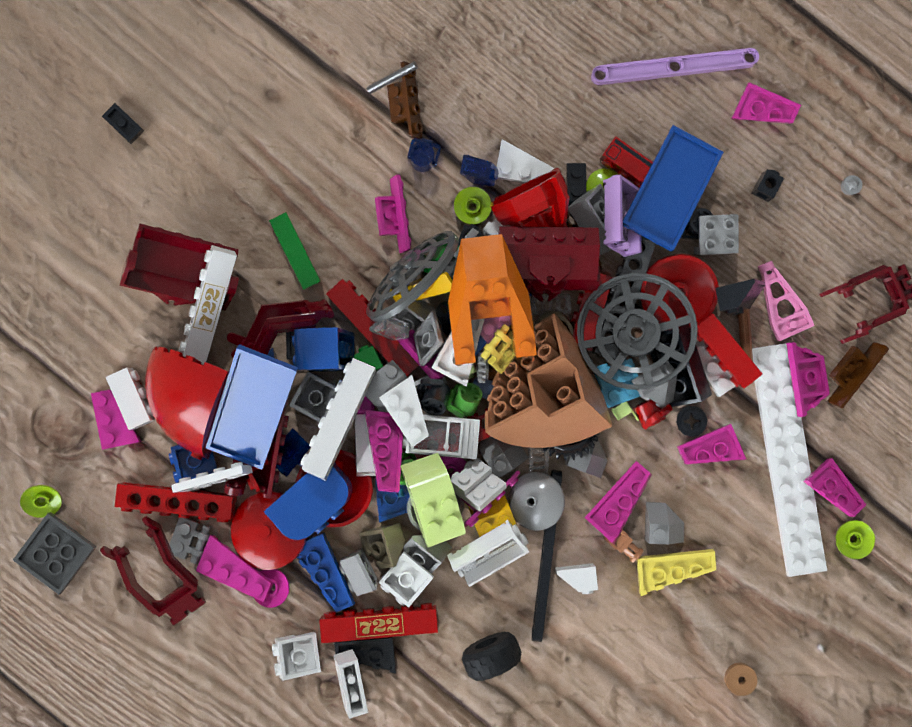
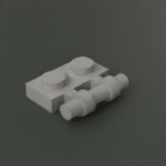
M179 517L169 544L173 555L186 559L188 553L192 554L190 562L197 564L203 554L204 544L209 539L210 534L208 533L211 527L203 525L200 531L197 530L198 521ZM194 536L198 538L196 547L191 546Z

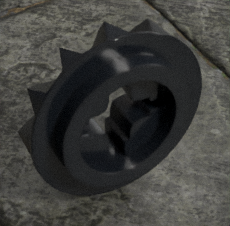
M696 406L682 408L677 414L676 423L678 430L690 437L700 435L707 426L706 414ZM690 416L693 419L699 420V422L693 423L692 429L689 423L684 422L690 419Z

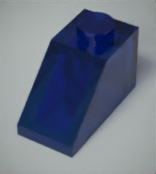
M463 155L460 171L462 176L472 184L495 185L499 172L492 162Z

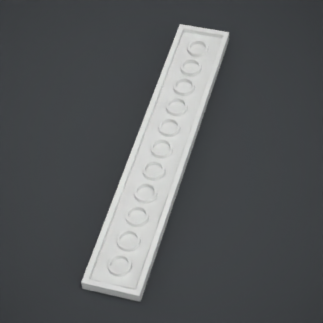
M785 343L752 348L753 362L763 373L754 382L786 574L792 577L827 571L814 489L803 482L811 474L802 417L797 416L787 345Z

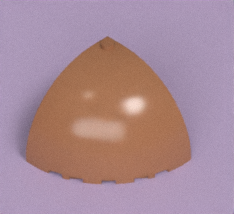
M553 313L534 326L537 355L518 358L515 356L502 374L496 373L492 382L494 388L487 398L489 407L488 411H485V431L491 437L504 443L531 448L556 447L581 441L612 427L603 393L593 371L584 360L579 345L558 316Z

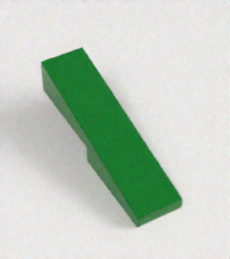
M287 212L269 220L303 290L320 282L321 279Z

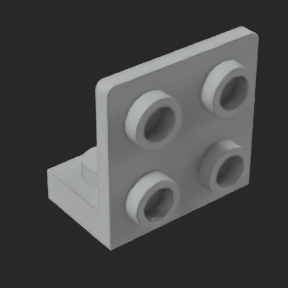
M738 214L699 216V247H694L695 255L739 253Z

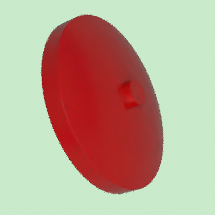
M673 254L658 260L646 272V274L668 280L678 287L691 303L697 323L714 311L718 302L715 288L719 287L714 272L703 260L688 254ZM643 281L640 293L655 296L661 286L656 283ZM668 290L662 301L671 308L676 319L687 316V311L681 301ZM641 299V304L645 311H647L651 301ZM658 306L654 316L659 324L670 321L667 313Z
M340 449L335 463L350 479L353 488L352 496L348 503L342 507L344 512L334 520L330 518L327 527H342L356 521L368 508L373 495L372 476H356V455L346 450ZM302 467L298 472L296 482L307 474V472L302 470Z
M264 492L247 498L236 510L231 524V539L236 552L247 564L258 569L273 570L284 567L294 561L302 552L307 538L293 540L286 537L264 513L283 493L273 492L270 499L264 498Z

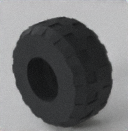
M504 631L489 635L471 644L463 651L462 662L470 678L475 681H484L502 675L515 667L521 660L522 652L516 637L510 632Z

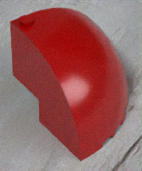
M154 347L148 361L145 376L146 396L150 410L165 434L175 443L192 452L190 456L202 460L203 457L209 459L212 451L206 449V445L229 372L207 362L202 365L201 361L190 355L184 357L181 352L172 349L168 352V349L164 347Z

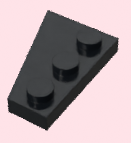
M393 637L334 642L335 654L353 649L359 665L372 666V669L377 670L380 668L390 670V673L395 674L397 672Z

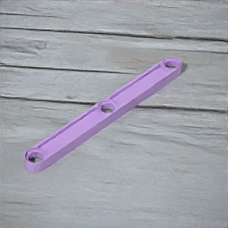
M754 48L599 65L593 69L591 80L596 85H606L753 67L758 62L759 53ZM745 54H752L754 61L747 62ZM670 63H678L680 69L678 71L671 70ZM595 72H604L605 78L598 80L595 77Z

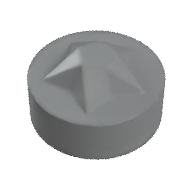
M855 175L848 176L841 182V190L846 195H855L862 189V181Z

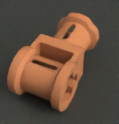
M623 529L615 544L604 537L613 548L617 549L620 553L626 554L632 563L643 553V549L638 548L632 543L633 540Z

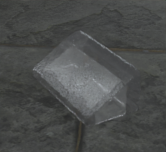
M395 317L376 322L369 328V331L390 340L409 338V324Z

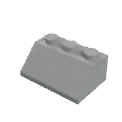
M599 184L576 199L568 207V210L579 227L599 228L600 256L612 249L604 245V239H606L605 190Z

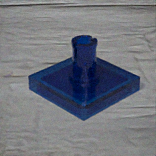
M294 428L286 435L284 447H280V453H283L281 465H278L277 469L286 477L297 464L302 467V458L311 448L306 439Z

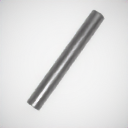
M414 61L367 87V91L372 94L418 69L417 63Z

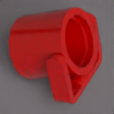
M651 399L633 408L643 429L663 421L674 410L670 404L660 408Z

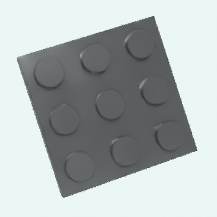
M50 512L47 513L13 561L59 595L65 590L97 546Z

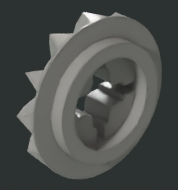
M479 352L476 360L477 380L479 383H485V380L488 379L489 363H487L488 359L484 360L480 356L482 352Z

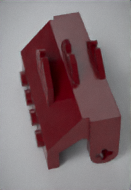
M139 223L132 250L129 249L122 270L119 286L153 293L166 304H169V300H173L174 306L195 304L196 287L200 288L201 280H199L201 269H205L207 264L204 261L206 251L210 250L213 245L235 251L238 257L239 249ZM231 275L221 310L226 311L236 293L239 280L237 276Z
M499 226L498 234L503 235L528 293L540 302L543 301L542 294H547L549 296L547 301L550 302L563 290L598 289L600 284L599 228Z
M288 399L267 457L269 464L265 465L262 470L257 469L252 473L259 488L264 490V498L271 499L274 484L279 481L280 471H277V466L282 463L283 453H280V447H284L286 440L283 429L287 428L289 416H286ZM233 459L232 464L237 463L239 461ZM248 474L235 479H229L225 483L224 492L231 496L243 495L248 485L246 481L249 478Z

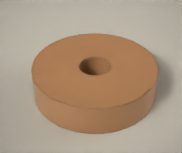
M732 664L725 672V684L735 695L746 696L755 690L757 675L747 664ZM739 677L744 678L742 682H738Z

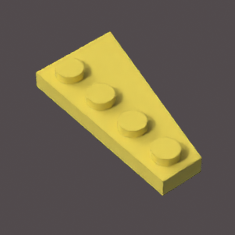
M708 549L640 556L637 559L640 596L646 595L647 592L653 590L658 591L663 589L664 586L673 583H681L684 579L695 578L715 571V551Z

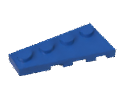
M325 532L306 540L302 552L297 557L300 565L303 568L305 567L311 575L312 581L322 590L321 593L336 612L353 606L355 601L340 571L339 564Z

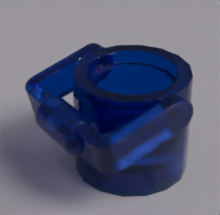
M414 138L411 141L407 159H410L415 170L419 172L429 171L433 165L437 166L441 146L433 143V140ZM433 147L438 148L436 157Z

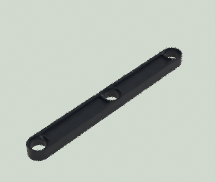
M552 469L551 476L561 486L562 471ZM556 524L545 529L543 535L531 637L532 641L542 642Z

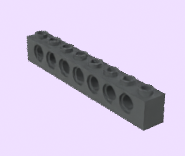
M641 236L643 251L627 257L621 255V258H624L622 265H618L615 276L646 273L656 243ZM629 261L636 262V270L630 269ZM630 281L631 293H639L643 281ZM621 284L610 288L609 294L612 295L610 301H606L605 307L611 301L623 295ZM633 299L634 307L637 299ZM626 304L624 306H615L609 313L615 314L619 318L623 313L627 312ZM606 319L602 326V337H604L606 332L613 335L614 324ZM616 343L604 345L607 353L616 360L620 351ZM598 346L593 347L592 353L602 356Z

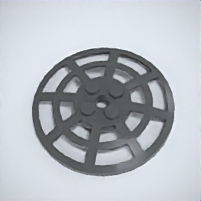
M452 231L441 232L417 245L398 262H395L373 293L367 306V316L374 322L386 320L401 312L420 297L450 263L458 247V237ZM448 243L438 261H431L437 248ZM425 268H431L430 272L409 291L408 285ZM401 292V299L382 310L385 300ZM379 301L376 311L373 312L376 302Z
M646 273L625 274L603 283L586 300L580 312L577 325L578 345L589 368L605 382L627 390L651 389L673 379L689 362L697 341L696 316L691 303L684 293L668 280ZM647 281L656 283L661 287L655 296L646 293H631L628 282ZM621 284L623 295L611 301L604 309L594 303L606 290ZM668 290L681 301L687 311V316L676 319L671 308L662 301ZM633 299L651 301V304L647 311L635 309ZM625 301L627 312L623 313L619 318L609 313L615 306ZM658 306L667 313L670 321L659 324L654 316ZM591 310L599 315L596 325V339L584 341V324L587 314ZM606 319L614 324L613 335L602 337V326ZM690 323L691 340L686 355H683L675 350L679 339L678 327ZM640 328L643 334L639 338H634L631 335L632 330ZM673 329L670 347L659 342L662 331ZM616 343L617 347L621 350L616 360L607 353L604 345ZM598 346L602 356L611 364L606 374L602 373L595 366L586 348ZM654 349L665 354L660 360L649 365L647 354ZM630 355L639 357L641 367H628L622 364L627 356ZM670 357L681 362L669 375L653 382L651 371L662 366ZM618 370L628 373H643L645 384H626L612 378Z

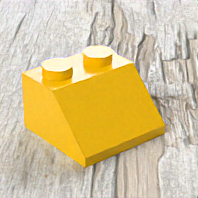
M505 494L498 501L494 499L491 502L492 507L485 514L481 512L477 516L479 520L475 523V527L479 537L503 523L506 524V520L512 525L516 524ZM468 506L469 511H470V513H471V515H472L474 512H473L472 509Z

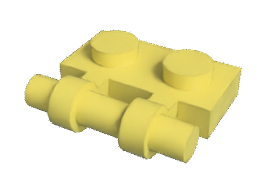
M505 324L502 325L500 330H496L494 338L489 344L484 346V351L480 355L484 360H487L491 355L487 363L501 374L515 357L512 331L510 330L507 334L510 328Z

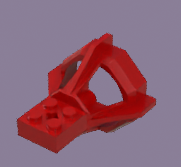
M555 168L496 197L491 202L490 207L497 221L503 226L566 227L569 205L566 181L560 169Z

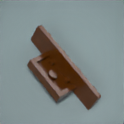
M405 61L401 62V68L405 67L410 63ZM416 70L403 76L402 81L387 85L391 123L397 124L407 121L409 136L419 140L423 138V127L420 120L421 109L418 104Z
M873 342L863 354L858 347L851 346L829 374L839 387L828 399V402L837 407L844 408L889 348L886 345Z

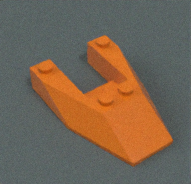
M503 235L461 239L448 299L455 364L476 363L471 320L502 316L511 317L514 354L516 358L537 355L529 293Z

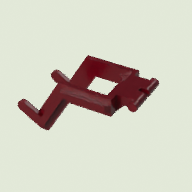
M905 264L898 266L899 271L895 273L891 266H879L819 294L820 297L837 292L838 294L843 293L844 298L854 295L852 289L858 284L876 277L883 281L893 305L889 312L869 321L863 320L856 323L857 329L855 334L841 339V344L868 335L874 327L906 314L907 309H910L907 300L912 298V284L908 285L906 281L912 278Z
M325 299L315 302L301 300L261 305L247 336L243 337L230 332L227 334V340L235 345L240 344L268 355L278 333L292 332L296 329L316 328V324L321 318H333L334 312ZM236 349L231 352L232 358H234Z
M145 516L142 518V521L149 527L146 530V534L150 538L153 537L164 564L183 581V585L162 600H155L137 583L127 559V555L130 554L127 547L115 546L113 549L103 546L100 548V551L105 557L116 562L128 592L153 615L161 617L167 613L171 617V624L176 625L188 616L186 610L192 613L204 605L206 600L204 597L197 598L194 595V592L197 591L198 579L174 557L160 523Z

